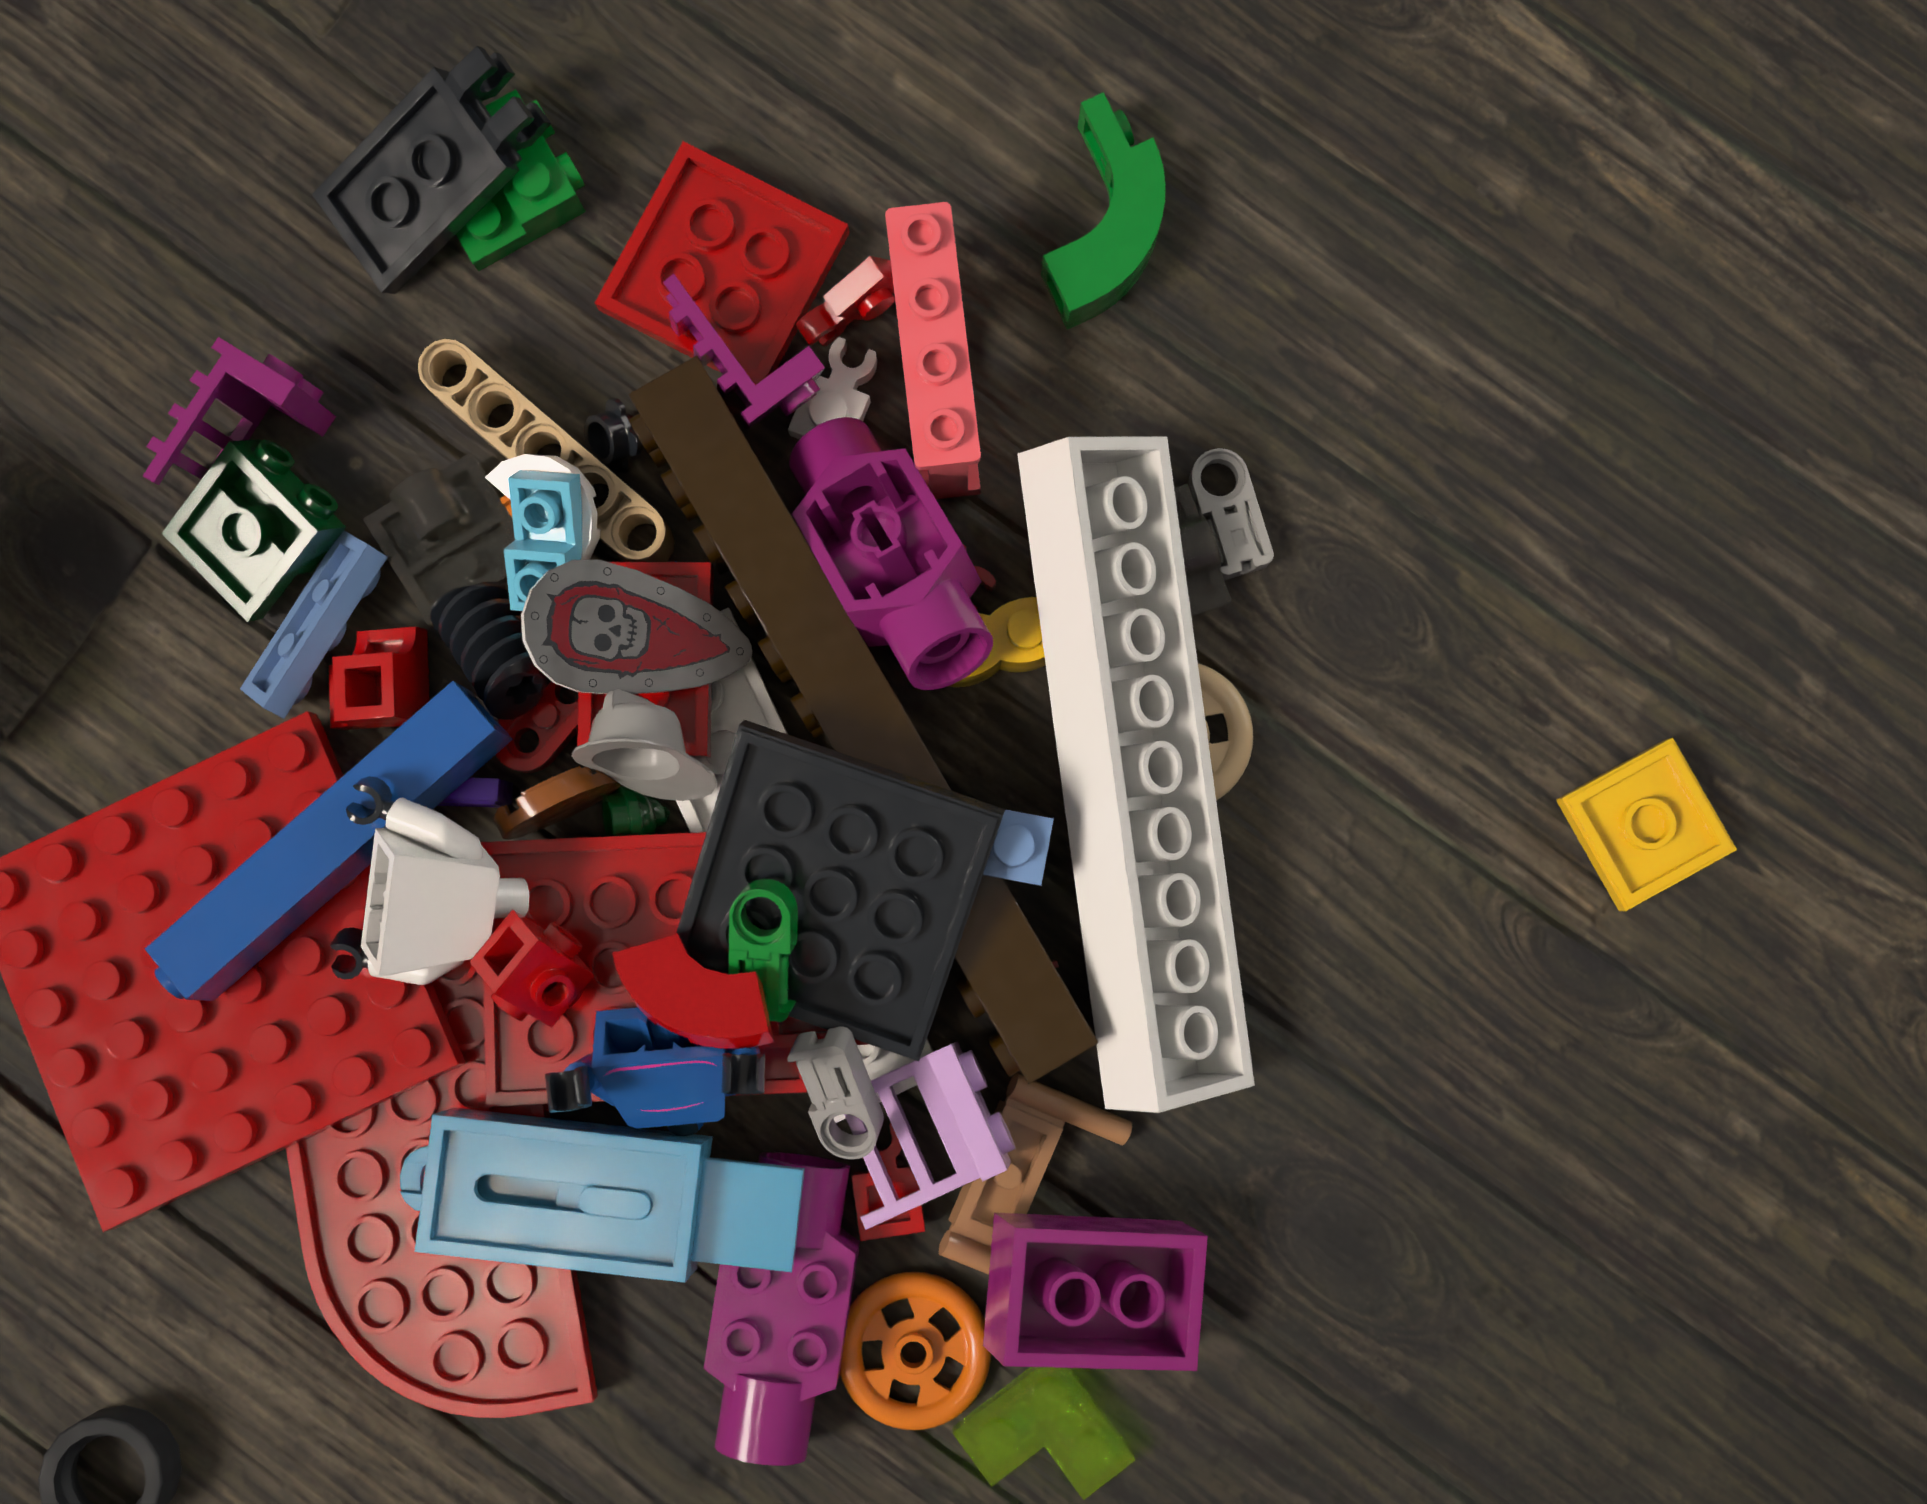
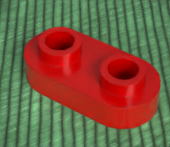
M551 681L544 689L543 696L538 704L526 714L513 720H498L499 724L513 739L496 754L499 761L506 767L523 773L541 771L557 758L577 734L578 699L571 704H564L560 699V690L563 686ZM534 730L538 734L539 744L534 751L524 753L519 745L520 737L523 733Z

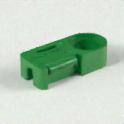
M759 879L751 882L742 890L730 909L729 975L756 971L762 983L769 1020L782 1022L787 1019L796 1003L794 1000H788L789 955L797 944L798 906L795 896L787 886L773 879ZM756 897L772 900L781 911V925L771 930L760 929L753 925L746 913L747 902Z

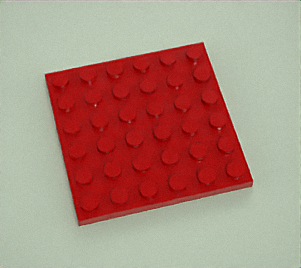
M306 711L0 857V973L103 1232L117 1229L466 1063L432 982L426 985H417L374 977L369 974L367 968H363L358 976L344 980L338 978L332 971L331 966L338 955L353 956L348 951H336L330 947L337 933L349 927L363 930L371 864L214 1001L179 999L169 993L155 976L154 971L159 966L145 948L344 776L318 714Z

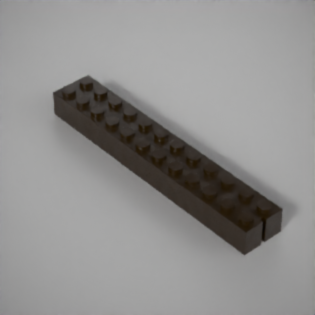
M696 355L628 394L639 414L628 419L635 433L658 468L667 463L671 467L670 470L661 474L668 490L689 522L697 517H700L703 525L694 529L693 532L710 562L714 564L720 576L730 570L735 577V581L725 586L733 602L751 629L762 624L768 634L766 638L757 642L766 659L783 684L794 679L801 692L790 698L808 731L812 733L814 738L825 733L834 751L951 791L698 356ZM983 875L955 955L966 976L957 981L956 986L975 1019L986 1012L988 1013L998 1033L989 1038V1043L1008 1076L1010 1077L1021 1070L1026 1081L1030 1084L1098 1044V1041L1004 880Z

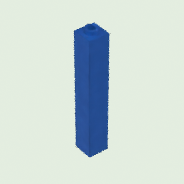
M454 681L449 683L145 948L159 966L154 971L158 981L169 993L179 999L214 1001L368 867L372 859L375 828H386V821L378 818L373 823L361 825L354 823L347 816L346 807L352 802L362 804L370 809H375L376 807L375 800L370 794L359 792L353 787L361 778L371 776L385 781L390 787L391 801L393 802L399 798H405L433 810L513 740L512 737L489 714L486 707L472 691Z

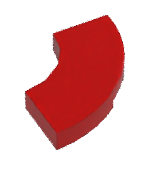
M678 933L612 953L616 970L623 985L636 1006L655 1025L659 1024L673 1033L688 1038L690 1043L705 1047L740 1049L774 1043L763 987L756 971L729 975L706 969L689 956Z

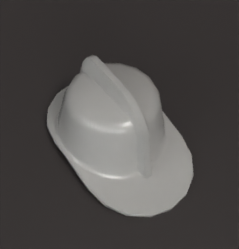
M619 689L608 692L604 699L603 708L599 710L593 720L588 742L576 747L572 752V757L576 763L603 772L621 785L640 794L659 799L678 801L700 799L712 794L717 786L715 774L704 764L686 754L681 724L675 712L655 705L643 697Z

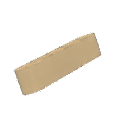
M442 339L433 342L424 349L418 363L420 380L449 410L507 460L524 454H537L539 449L548 444L561 445L560 458L579 468L591 485L598 483L608 485L609 494L607 500L602 506L596 508L598 513L597 528L601 529L600 540L625 562H667L674 550L675 540L672 530L657 510L467 346L456 340ZM457 364L467 366L466 375L460 383L451 387H443V376L450 367ZM502 404H513V416L507 424L498 428L489 427V415L493 409ZM641 524L656 526V539L650 547L641 551L628 549V535L632 529Z

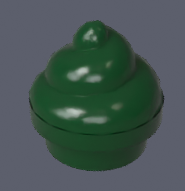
M620 786L617 793L605 794L602 799V819L606 837L654 835L657 827L666 824L670 816V810L664 807L657 798L640 794L625 786Z

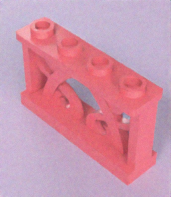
M947 202L889 208L885 213L914 464L935 499L981 494L978 462L981 459L951 206Z

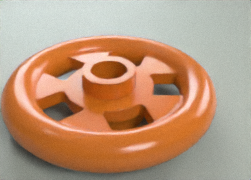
M903 1272L885 1277L866 1288L850 1305L840 1368L842 1382L853 1401L867 1415L885 1425L903 1430H925L943 1425L963 1413L973 1403L987 1379L991 1363V1353L983 1346L985 1318L968 1293L943 1277L925 1272ZM907 1298L914 1317L902 1319L893 1326H888L882 1309L895 1301ZM942 1307L952 1314L960 1326V1329L949 1339H944L939 1328L929 1321V1318ZM881 1340L883 1342L881 1355L884 1367L865 1369L862 1356L863 1342ZM909 1342H918L924 1346L926 1356L918 1363H910L902 1356L901 1349ZM948 1356L964 1365L960 1376L950 1389L934 1380V1377L941 1371ZM896 1379L907 1385H919L920 1392L917 1403H905L890 1398L889 1393L892 1381Z

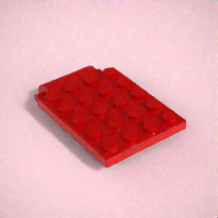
M707 832L480 842L499 866L500 878H524L529 889V908L524 917L543 929H546L551 922H554L568 931L582 944L583 948L577 955L595 975L583 989L578 1001L565 1011L552 1028L529 1014L523 1021H519L507 1014L491 999L493 992L483 980L486 1106L548 1104L545 1074L564 1072L571 1063L593 1052L596 1011L637 1007L619 977L612 953L676 934ZM494 918L492 934L505 918ZM790 1016L782 1022L770 1021L774 1043L757 1046L760 1054H765V1093L763 1094L807 1092L796 1061L788 1062V1055L799 1034L814 1031L818 1039H823L828 1030ZM855 1040L857 1045H868L867 1043ZM591 1093L592 1102L604 1101Z

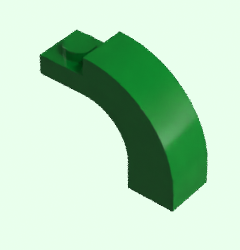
M1104 92L1081 102L1078 129L1107 188L1109 196L1108 211L1091 232L1076 241L1043 255L1041 277L1067 330L1105 312L1133 287L1152 255L1164 211V167L1154 137L1130 147L1134 145V136L1128 119L1121 109L1113 112Z

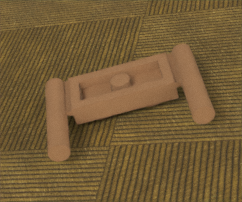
M1014 1074L1009 1082L1005 1101L1000 1100L994 1114L1000 1112L1016 1148L1008 1152L1011 1164L1007 1171L983 1182L979 1178L963 1185L948 1219L952 1224L940 1242L939 1255L989 1275L994 1212L1028 1213L1061 1136L1065 1122L1119 1145H1124L1132 1131L1131 1121L1040 1082L1033 1081L1028 1084L1023 1075Z

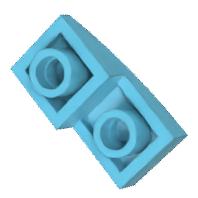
M518 470L508 478L515 541L504 548L510 610L523 611L529 590L548 570L571 560H581L582 497L580 474Z

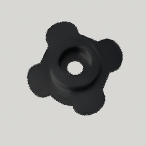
M613 398L606 401L605 412L587 418L584 425V437L589 452L603 465L610 464L615 471L621 472L627 470L628 460L631 456L641 454L642 443L628 420L632 416L626 413L625 406L619 399Z

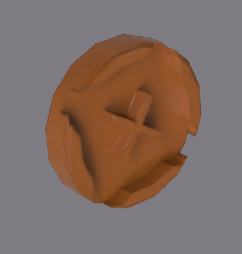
M578 766L521 793L522 796L515 800L519 807L518 810L511 814L507 805H502L497 809L493 820L503 839L511 840L523 837L589 808L601 801L605 794H611L616 791L621 784L603 772L596 770V774L592 775L590 768Z

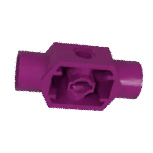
M836 418L811 429L797 442L790 455V469L805 495L792 513V516L847 615L868 647L890 646L909 682L915 688L934 690L952 685L964 679L982 665L993 647V637L970 599L982 581L961 540L920 472L915 467L906 449L882 451L868 426L857 418Z
M762 1152L759 1154L758 1163L805 1168L794 1268L792 1272L719 1265L704 1370L724 1384L715 1449L727 1457L743 1462L786 1466L799 1464L806 1460L815 1397L834 1390L837 1386L860 1241L841 1228L850 1170L848 1164L804 1154Z

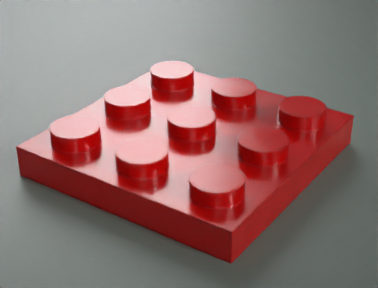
M683 141L598 295L595 305L599 311L693 358V345L698 341L690 330L678 337L670 324L669 311L673 307L666 299L670 292L663 284V281L674 274L756 385L777 370L798 330L795 324L807 314L850 234L849 225ZM712 361L707 364L710 368L720 372Z

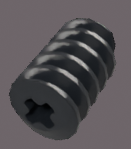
M481 582L471 586L454 588L440 596L431 606L430 620L434 628L439 631L445 645L450 648L455 661L461 666L466 678L472 683L478 697L483 700L489 714L498 719L513 720L530 711L538 704L543 696L544 689L551 680L534 666L522 639L521 612L510 610L509 593L505 586L497 582Z

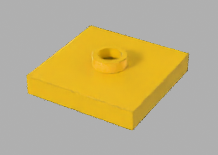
M1673 738L1661 741L1556 799L1618 911H1627L1737 850Z

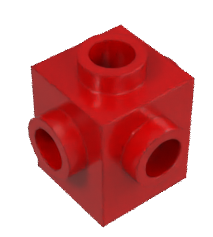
M513 909L470 960L471 965L493 992L491 999L503 1011L519 1021H523L529 1014L551 1028L565 1011L578 1001L583 989L595 976L577 955L583 948L582 944L568 931L554 922H551L546 929H543Z

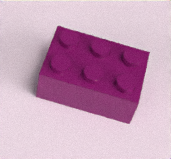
M994 1212L983 1346L1003 1366L1197 1371L1208 1236L1178 1220Z

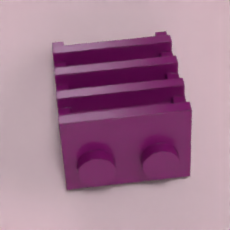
M673 274L663 281V284L670 292L666 299L673 307L669 311L672 329L678 337L690 330L698 341L693 345L694 357L697 355L703 366L712 361L722 374L717 379V390L725 400L735 392L747 408L742 411L740 421L746 430H749L779 407L787 417L817 395L816 393L820 388L815 380L819 378L825 367L810 346L755 385L677 277Z
M218 337L211 348L219 353L221 357L208 376L196 370L189 380L200 389L188 407L184 409L174 403L168 412L178 422L166 441L162 442L153 436L146 447L157 454L143 474V477L159 485L172 464H175L195 477L202 479L209 469L181 453L193 432L199 433L221 447L219 456L229 441L249 440L270 406L321 437L325 435L336 416L318 402L323 392L303 379V375L271 354H268L263 363H260ZM215 399L242 417L230 437L202 420Z

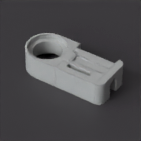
M1217 448L1205 452L1195 462L1188 484L1198 519L1208 518L1204 523L1217 565L1223 566L1218 568L1215 573L1216 576L1221 580H1227L1266 568L1272 561L1274 552L1245 462L1238 454L1228 449ZM1215 463L1224 464L1233 471L1236 485L1231 493L1225 496H1215L1204 489L1201 483V472L1208 465Z
M846 1027L830 1028L823 1039H818L814 1031L799 1034L787 1060L788 1062L796 1061L812 1102L808 1113L821 1144L830 1153L840 1158L859 1159L865 1157L875 1147L883 1125L884 1116L852 1032ZM842 1114L853 1115L864 1122L868 1131L860 1135L848 1134L836 1125L834 1117Z

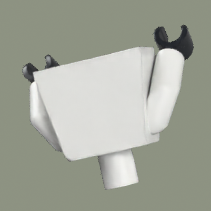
M368 776L361 778L353 785L359 792L370 794L375 800L376 807L375 809H370L362 804L352 802L346 807L349 819L356 824L366 825L380 818L386 821V828H375L363 930L354 927L344 928L337 933L330 944V947L336 951L344 950L353 955L342 954L336 957L331 968L338 978L344 980L352 979L358 976L363 968H367L369 974L374 977L417 985L429 984L463 964L464 960L472 959L491 936L494 918H506L512 909L523 916L527 914L529 908V889L524 878H500L499 866L483 848L477 836L443 814L405 798H399L395 802L391 801L390 787L378 777Z

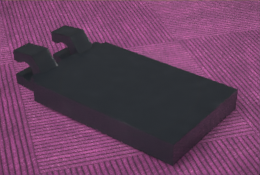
M476 46L450 72L433 67L312 194L382 293L396 294L520 171L516 165L522 158L517 151L532 146L551 125V122L538 104L530 102L525 106L520 98L514 96L493 116L487 111L481 101L497 96L515 75L507 61L499 53L494 52L489 56L484 48Z

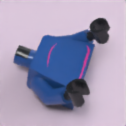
M638 1007L596 1011L593 1052L571 1063L564 1072L545 1074L549 1112H565L592 1106L591 1093H593L610 1105L615 1106L628 1126L637 1129L667 1126L669 1131L677 1136L692 1135L705 1122H717L725 1117L726 1096L765 1093V1054H760L758 1047L720 1049L690 1043L688 1038L673 1033L659 1024L655 1025Z

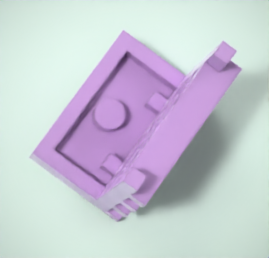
M957 1041L920 1058L919 1062L915 1060L871 1080L875 1093L878 1092L920 1190L899 1199L875 1144L874 1149L863 1159L884 1206L860 1217L866 1230L976 1179L981 1178L983 1182L1008 1170L1011 1164L1008 1152L1016 1148L1000 1112L990 1115L980 1090L988 1087L972 1050L963 1053ZM912 1076L915 1078L956 1171L955 1174L938 1182H935L892 1086ZM844 1114L853 1135H860L868 1131L862 1120L853 1115Z

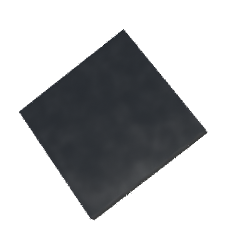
M743 720L739 724L676 934L678 933L689 956L706 969L729 974V913L733 902L742 890L753 881L773 879L781 882L791 890L798 906L797 944L789 955L788 1000H794L796 1003L789 1016L827 1030L836 1027H846L852 1032L855 1040L919 1062L1005 809ZM756 897L747 902L746 913L753 925L764 930L775 929L781 925V911L772 900Z

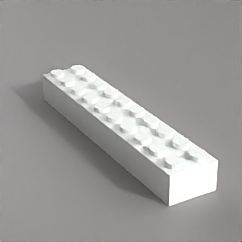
M1066 437L1018 453L1017 455L1095 1037L1098 1041L1097 1052L1105 1109L1160 1113L1255 1086L1167 437Z

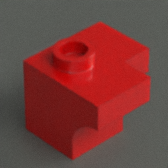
M415 626L357 631L356 646L352 655L332 657L333 665H329L330 728L354 730L401 726L430 701L428 635L426 629Z

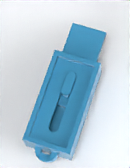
M453 1107L432 1114L429 1144L410 1153L404 1160L405 1162L400 1173V1188L402 1190L400 1193L408 1205L414 1210L420 1211L415 1252L685 1283L696 1271L698 1262L792 1272L805 1168L711 1158L713 1136L696 1134L677 1136L669 1131L637 1129L634 1127Z

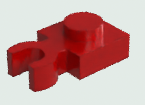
M869 256L823 296L826 300L823 304L809 311L795 324L809 345L819 341L822 346H827L839 337L846 326L854 319H864L865 321L874 319L894 303L891 260Z
M890 1122L892 1141L887 1147L878 1149L900 1199L920 1190L910 1165L898 1166L897 1156L902 1147ZM869 1170L852 1173L860 1241L925 1232L926 1226L922 1204L866 1230L860 1217L883 1207L884 1204Z

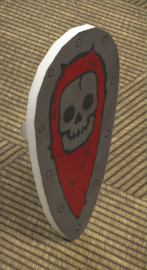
M598 559L571 560L548 570L529 590L521 613L522 639L534 666L553 683L576 692L608 694L610 691L619 689L631 694L700 687L723 679L747 665L752 656V645L749 639L732 620L709 603L676 586L638 570Z

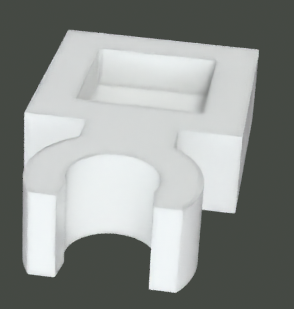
M840 337L837 338L829 350L831 375L829 379L819 376L815 380L820 390L816 393L817 395L795 411L788 428L790 436L801 439L814 427L836 418L852 417L863 421L871 401L869 395L857 391V388L867 383L875 374L877 368L876 352L869 349L865 355L864 362L860 366L849 368L842 363V358L847 350L846 340Z

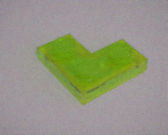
M1028 1368L954 1425L952 1431L991 1487L1045 1447L1081 1498L1085 1500L1136 1460L1132 1450L1071 1368Z

